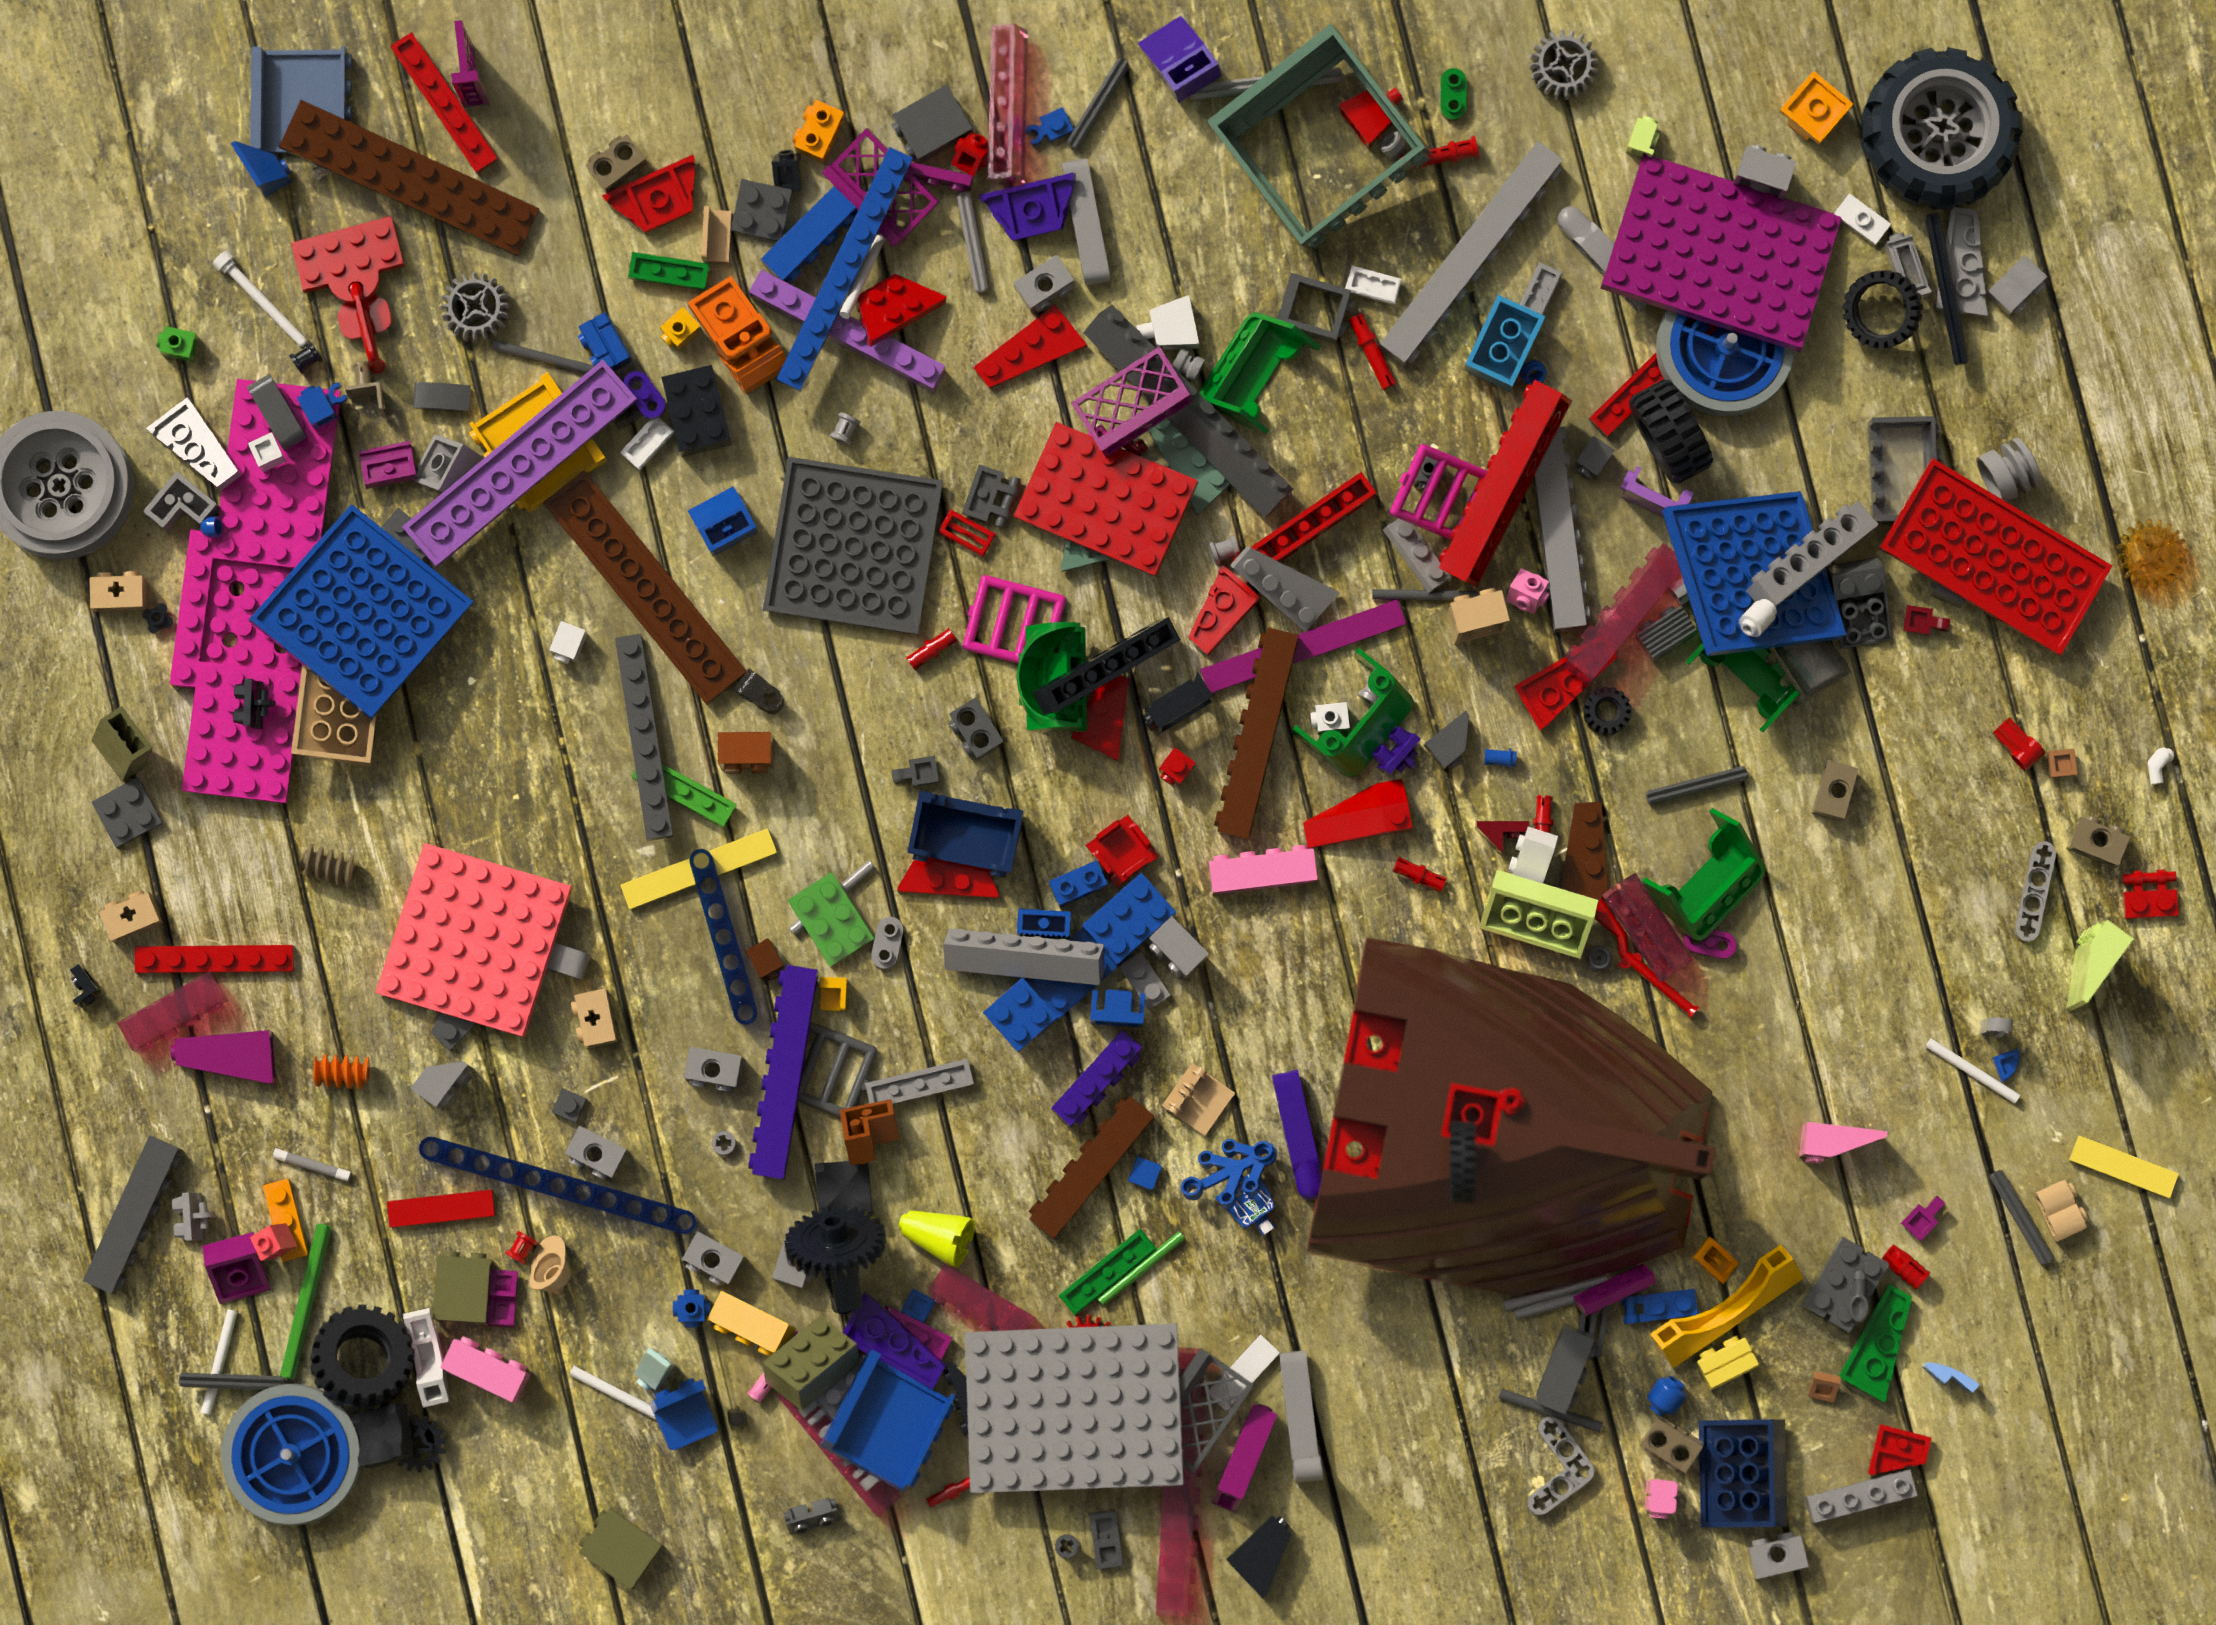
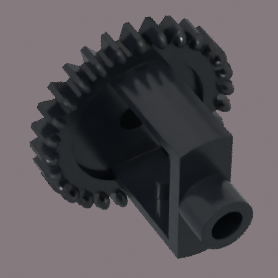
M833 1206L831 1211H827L824 1207L820 1214L811 1211L812 1217L803 1215V1222L795 1221V1227L788 1228L789 1233L785 1234L786 1240H784L786 1257L792 1267H795L798 1272H801L803 1269V1273L806 1276L809 1275L811 1270L814 1278H817L819 1273L822 1272L830 1294L832 1310L838 1314L851 1313L863 1307L858 1277L859 1265L867 1270L869 1266L868 1261L871 1264H875L876 1258H881L882 1252L885 1251L886 1234L884 1224H881L880 1218L875 1219L874 1213L867 1215L866 1209L858 1212L857 1207H853L850 1211L847 1210V1206H843L841 1210H837L836 1206Z

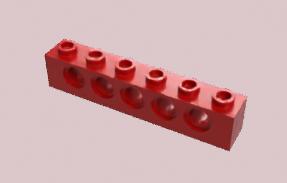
M1361 471L1251 546V548L1281 563L1376 497V491ZM1239 574V576L1246 585L1250 584L1244 577H1242Z

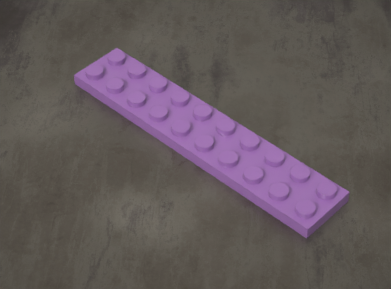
M604 360L600 361L403 525L402 529L437 568L633 405L637 398Z

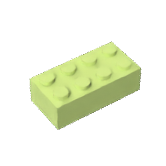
M1497 870L1479 928L1580 959L1595 917L1598 900Z

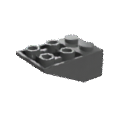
M1874 557L1829 565L1827 567V575L1846 632V636L1839 639L1840 648L1845 649L1892 640L1884 566L1879 558Z

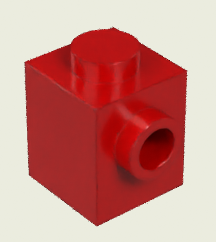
M1174 747L1159 767V772L1162 774L1160 778L1171 786L1175 783L1180 787L1195 768L1196 762Z

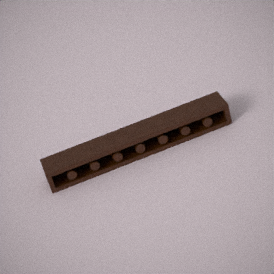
M1267 628L1266 633H1261L1258 648L1262 649L1260 659L1255 658L1252 673L1256 674L1254 684L1249 683L1246 699L1250 701L1248 709L1242 710L1239 724L1243 725L1241 735H1236L1233 750H1237L1235 761L1230 760L1227 775L1231 776L1229 786L1224 785L1220 800L1225 801L1223 810L1217 811L1214 826L1218 827L1217 831L1220 834L1250 840L1299 641L1298 634L1273 628Z

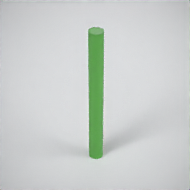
M1178 1231L1097 1299L1105 1306L1182 1243L1185 1237Z

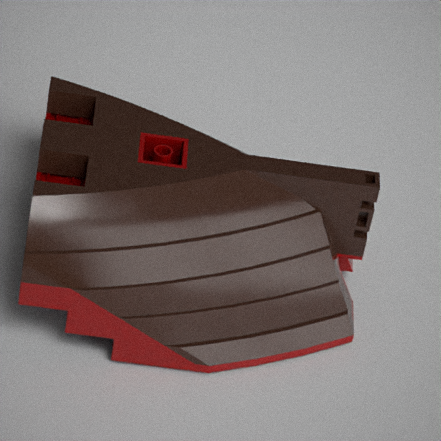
M1371 937L1365 938L1355 990L1356 997L1306 1254L1408 1274L1411 1277L1515 1296L1564 1286L1623 1270L1684 1248L1693 1195L1674 1189L1672 1185L1674 1175L1701 1180L1710 1175L1712 1171L1716 1147L1681 1141L1683 1139L1703 1143L1712 1091L1666 1050L1618 1014L1572 984L1454 956L1434 949ZM1371 1036L1379 1037L1382 1041L1381 1049L1378 1051L1369 1050L1366 1045L1367 1039ZM1516 1088L1521 1092V1097L1524 1098V1106L1516 1114L1509 1115L1498 1107L1499 1093L1504 1089ZM1510 1098L1508 1102L1512 1104L1513 1099ZM1451 1122H1475L1474 1203L1449 1202ZM1351 1142L1359 1143L1362 1147L1361 1155L1358 1157L1349 1156L1346 1150L1347 1145Z

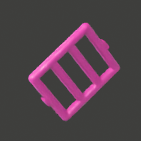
M1421 444L1407 473L1403 472L1399 482L1402 485L1390 509V514L1393 517L1452 540L1451 534L1453 530L1444 525L1467 474L1479 478V481L1481 478H1485L1488 470L1426 444ZM1427 456L1437 460L1414 513H1411L1402 508ZM1449 465L1458 470L1433 522L1423 518L1446 466ZM1475 487L1468 502H1472L1476 495ZM1462 514V516H1461V518H1460V520H1459V523H1458L1459 526L1461 525V523H1462V521H1463V519H1464V517H1465V516H1463V514Z
M983 575L979 582L973 606L970 605L968 616L970 619L963 641V648L967 651L1018 664L1019 653H1022L1026 644L1025 626L1033 625L1039 600L1054 603L1050 623L1061 622L1066 597L1046 590ZM993 587L1004 590L990 645L974 641L988 589ZM1016 593L1029 597L1017 646L1015 652L1001 649L1000 645L1013 596Z

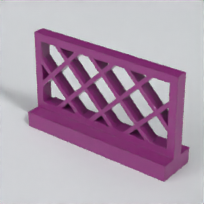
M454 21L460 72L451 73L454 89L463 107L489 105L487 90L476 70L474 45L463 21Z
M866 128L832 165H828L822 174L859 210L868 192L861 187V176L875 177L879 169V157H885L888 148L869 128ZM866 137L874 143V154H861V143ZM847 157H856V173H847L841 166ZM861 157H874V173H861ZM910 170L906 174V177L910 180V191H898L897 193L910 194V210H897L896 195L892 203V210L888 211V213H892V218L887 214L879 230L893 247L901 246L907 239L906 237L940 202ZM915 194H924L930 201L924 210H915ZM897 213H910V224L905 230L897 224Z
M1159 346L1080 396L1071 404L1104 456L1108 457L1188 406L1194 400ZM1159 355L1163 361L1161 373L1147 370L1149 361ZM1166 368L1168 369L1171 375L1165 374ZM1132 372L1141 373L1139 387L1126 385L1127 375ZM1146 375L1159 377L1157 390L1143 388ZM1164 378L1175 380L1179 386L1171 393L1161 391ZM1110 386L1118 387L1117 400L1104 399L1105 389ZM1124 389L1137 391L1134 404L1121 402ZM1142 392L1155 395L1154 402L1149 407L1139 406ZM1088 400L1096 401L1095 414L1083 413L1080 405ZM1102 403L1115 405L1112 419L1099 416ZM1120 406L1133 409L1131 418L1127 421L1116 420ZM1088 419H1093L1092 425L1090 424ZM1097 421L1111 423L1109 432L1099 438L1095 432Z

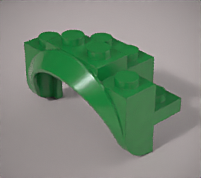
M1051 622L1025 626L1026 644L1022 653H1019L1017 686L1019 706H1023L1027 713V731L1045 733L1054 731L1086 732V695L1061 709L1060 713L1055 712L1043 715L1032 694L1036 689L1086 661V628L1080 627V623ZM1059 644V652L1053 653Z

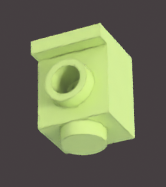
M1650 117L1637 118L1626 152L1642 157L1643 153H1645L1647 157L1652 158L1654 150L1650 149V147L1655 148L1660 134L1655 132L1658 121Z

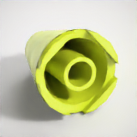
M910 1210L907 1214L901 1216L898 1228L901 1229L902 1236L950 1267L958 1268L968 1254L969 1250L965 1249L968 1241L972 1242L975 1220L968 1216Z

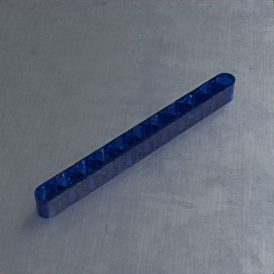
M426 1137L419 1144L420 1155L434 1163L683 1235L692 1234L698 1227L697 1217L688 1210L436 1137ZM431 1142H436L439 1147V1151L435 1156H428L425 1151L426 1146ZM461 1149L464 1153V1159L462 1162L454 1164L451 1161V1154L454 1150ZM480 1157H487L489 1159V1167L484 1171H479L476 1167V1162ZM512 1164L515 1169L514 1175L508 1179L504 1178L501 1173L503 1166ZM537 1171L540 1175V1181L537 1185L530 1186L527 1183V1176L530 1172ZM556 1179H563L565 1181V1189L561 1193H555L552 1190V1183ZM582 1186H588L591 1190L590 1197L584 1201L580 1200L577 1196L578 1189ZM608 1193H613L616 1196V1203L611 1208H606L602 1202L603 1197ZM632 1201H639L641 1203L642 1209L637 1215H630L628 1212V1205ZM658 1208H664L667 1212L666 1220L661 1223L656 1222L653 1218V1213ZM684 1215H689L693 1221L692 1226L687 1230H682L678 1224L679 1219Z

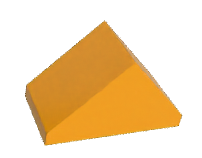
M1707 1237L1691 1257L1693 1262L1722 1284L1725 1283L1739 1264L1711 1237Z

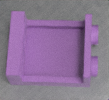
M1636 466L1634 472L1628 471L1620 489L1624 490L1621 498L1663 518L1662 510L1667 506L1689 504L1694 494L1684 489L1678 502H1675L1636 483V478L1641 470L1638 466Z

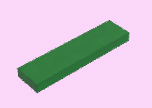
M1139 1229L1058 1296L1076 1316L1157 1248L1145 1233Z

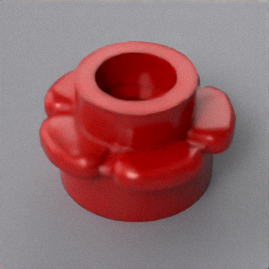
M1516 1088L1504 1089L1499 1093L1497 1104L1501 1111H1506L1507 1114L1513 1115L1523 1108L1524 1098L1521 1097V1092ZM1510 1098L1513 1099L1512 1104L1508 1102Z

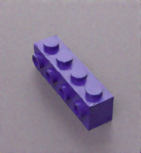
M1121 1030L1051 1107V1110L1069 1127H1072L1074 1124L1079 1126L1089 1115L1086 1112L1092 1104L1097 1106L1106 1097L1104 1091L1110 1084L1115 1087L1124 1077L1121 1072L1127 1065L1132 1068L1142 1057L1139 1053L1142 1047Z

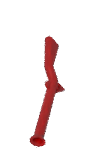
M1601 898L1598 901L1594 919L1617 937L1618 953L1622 960L1616 967L1626 969L1631 966L1684 1010L1690 1019L1699 1007L1691 1004L1643 964L1640 953L1631 954L1629 952L1626 932Z

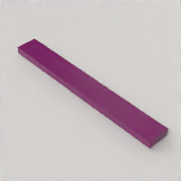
M1398 600L1298 634L1299 641L1293 665L1406 625ZM1258 648L1200 669L1204 683L1211 694L1254 679L1256 677V674L1252 673L1255 658L1260 659L1262 649Z

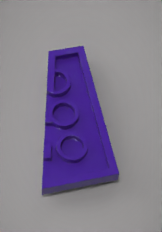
M865 1291L862 1295L863 1307L854 1310L843 1333L857 1344L859 1350L868 1354L873 1349L881 1354L880 1361L933 1389L946 1364Z

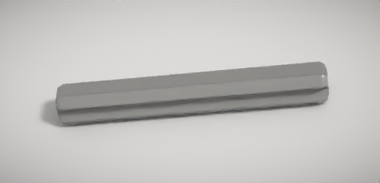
M962 192L957 194V201L974 289L976 293H984L989 288L971 194L969 192Z

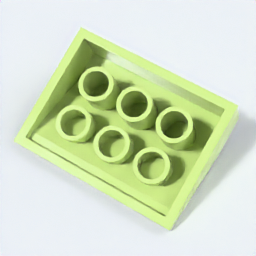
M2109 920L2101 924L2097 922L2091 928L2085 929L2076 941L2079 946L2075 950L2066 1008L2069 1011H2073L2088 1003L2133 940L2131 936Z

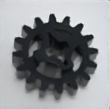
M414 1415L413 1421H410V1428L413 1426H418L415 1433L411 1434L412 1440H418L420 1436L421 1442L429 1446V1448H418L416 1451V1446L413 1445L414 1457L400 1460L398 1462L399 1467L406 1463L408 1464L407 1471L411 1472L414 1466H416L418 1473H421L423 1466L432 1470L431 1462L441 1463L438 1455L446 1454V1450L442 1449L441 1445L448 1443V1440L441 1439L440 1436L445 1430L436 1429L438 1421L429 1424V1416H425L420 1421L419 1415ZM428 1430L433 1433L436 1444L431 1443L428 1437ZM426 1452L433 1453L428 1459L418 1462L422 1454Z

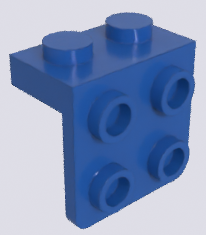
M694 1378L688 1379L679 1384L680 1389L673 1392L669 1388L654 1394L656 1399L649 1403L665 1442L672 1451L717 1431L716 1422L703 1394L706 1387L702 1379L697 1382L694 1381Z

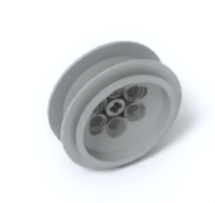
M47 411L22 419L11 426L0 437V529L17 545L32 554L44 558L58 560L74 559L100 549L120 531L132 507L134 477L124 450L102 426L76 413ZM72 457L76 458V466L73 469H66V461ZM44 462H50V470L47 473H40V465ZM85 478L93 479V484L89 489H82L81 483ZM59 483L64 484L65 490L63 492L59 491L57 486ZM41 486L40 495L30 497L31 488ZM76 502H82L83 509L81 512L72 513V505ZM57 506L56 515L50 518L46 517L47 508Z

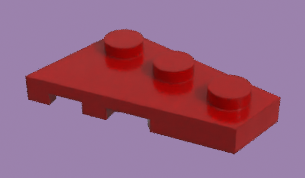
M1120 675L1094 690L1087 704V731L1073 732L1071 739L1118 761L1129 678Z

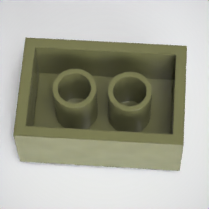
M819 1316L763 1361L762 1365L765 1382L802 1411L860 1362L857 1344L822 1316Z

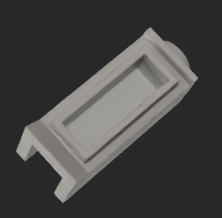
M1898 233L1890 236V241L1886 242L1884 248L1892 272L1901 273L1903 277L1909 278L1910 283L1915 284L1917 287V293H1920L1923 299L1928 298L1932 291L1928 286L1912 238L1913 235L1905 236L1904 233ZM1899 292L1903 305H1906L1903 295Z

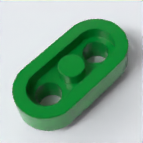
M1450 68L1442 74L1440 80V112L1445 119L1457 121L1466 112L1467 79L1464 72L1460 69ZM1456 77L1459 82L1451 84L1449 78ZM1451 102H1455L1458 104V108L1456 110H1452L1449 108V104Z

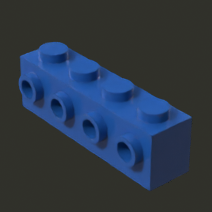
M833 186L761 258L762 265L775 277L785 282L793 283L801 275L802 272L800 270L807 263L811 265L820 256L819 251L825 245L830 246L838 238L839 235L837 233L843 227L848 228L852 225L857 214L856 207Z

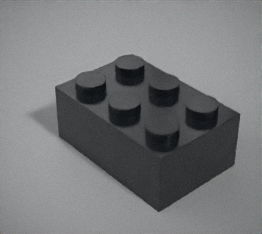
M712 365L661 377L681 457L732 445Z

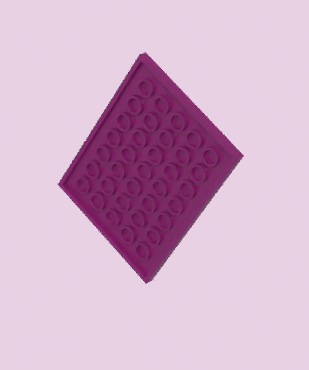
M1643 153L1600 289L1801 352L1842 217L1787 198L1782 200L1778 198V195L1757 191L1740 183L1735 185L1733 184L1734 181L1655 156L1650 158L1647 157V154Z

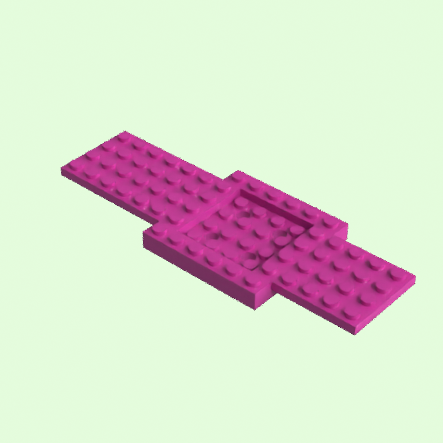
M237 379L227 454L242 475L222 490L218 515L222 523L221 536L209 538L204 536L200 530L190 529L169 683L172 687L195 689L181 791L287 804L294 754H291L302 664L287 652L283 654L278 653L275 649L276 643L251 624L249 618L323 536L338 418L314 430L297 400V397L301 396V392L308 387L276 383L306 434L307 439L284 451L275 437L282 454L286 458V462L262 472L248 443L271 433L272 430L247 389V386L256 381ZM323 389L327 396L329 389ZM336 390L335 396L341 397L342 392ZM337 404L332 408L337 417H339L340 404ZM236 582L243 583L245 587L243 594L240 596L231 594V586ZM235 634L238 641L234 647L229 648L224 645L226 635ZM245 679L264 682V690L269 691L268 700L276 701V707L268 708V717H263V729H253L233 722L234 710L244 709V700L235 699L234 686L245 683Z

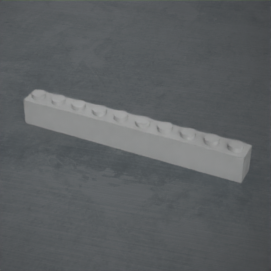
M1539 141L1536 142L1379 345L1381 351L1402 367L1407 362L1412 364L1421 353L1418 350L1423 342L1428 344L1437 331L1434 330V327L1439 321L1444 323L1452 313V310L1449 309L1455 301L1458 303L1462 301L1468 292L1465 289L1470 281L1475 283L1484 272L1481 267L1487 260L1491 263L1500 251L1497 247L1501 241L1507 242L1515 232L1513 228L1518 220L1523 222L1531 211L1529 205L1534 199L1538 202L1547 191L1544 187L1550 179L1554 182L1563 170L1560 167L1562 158Z

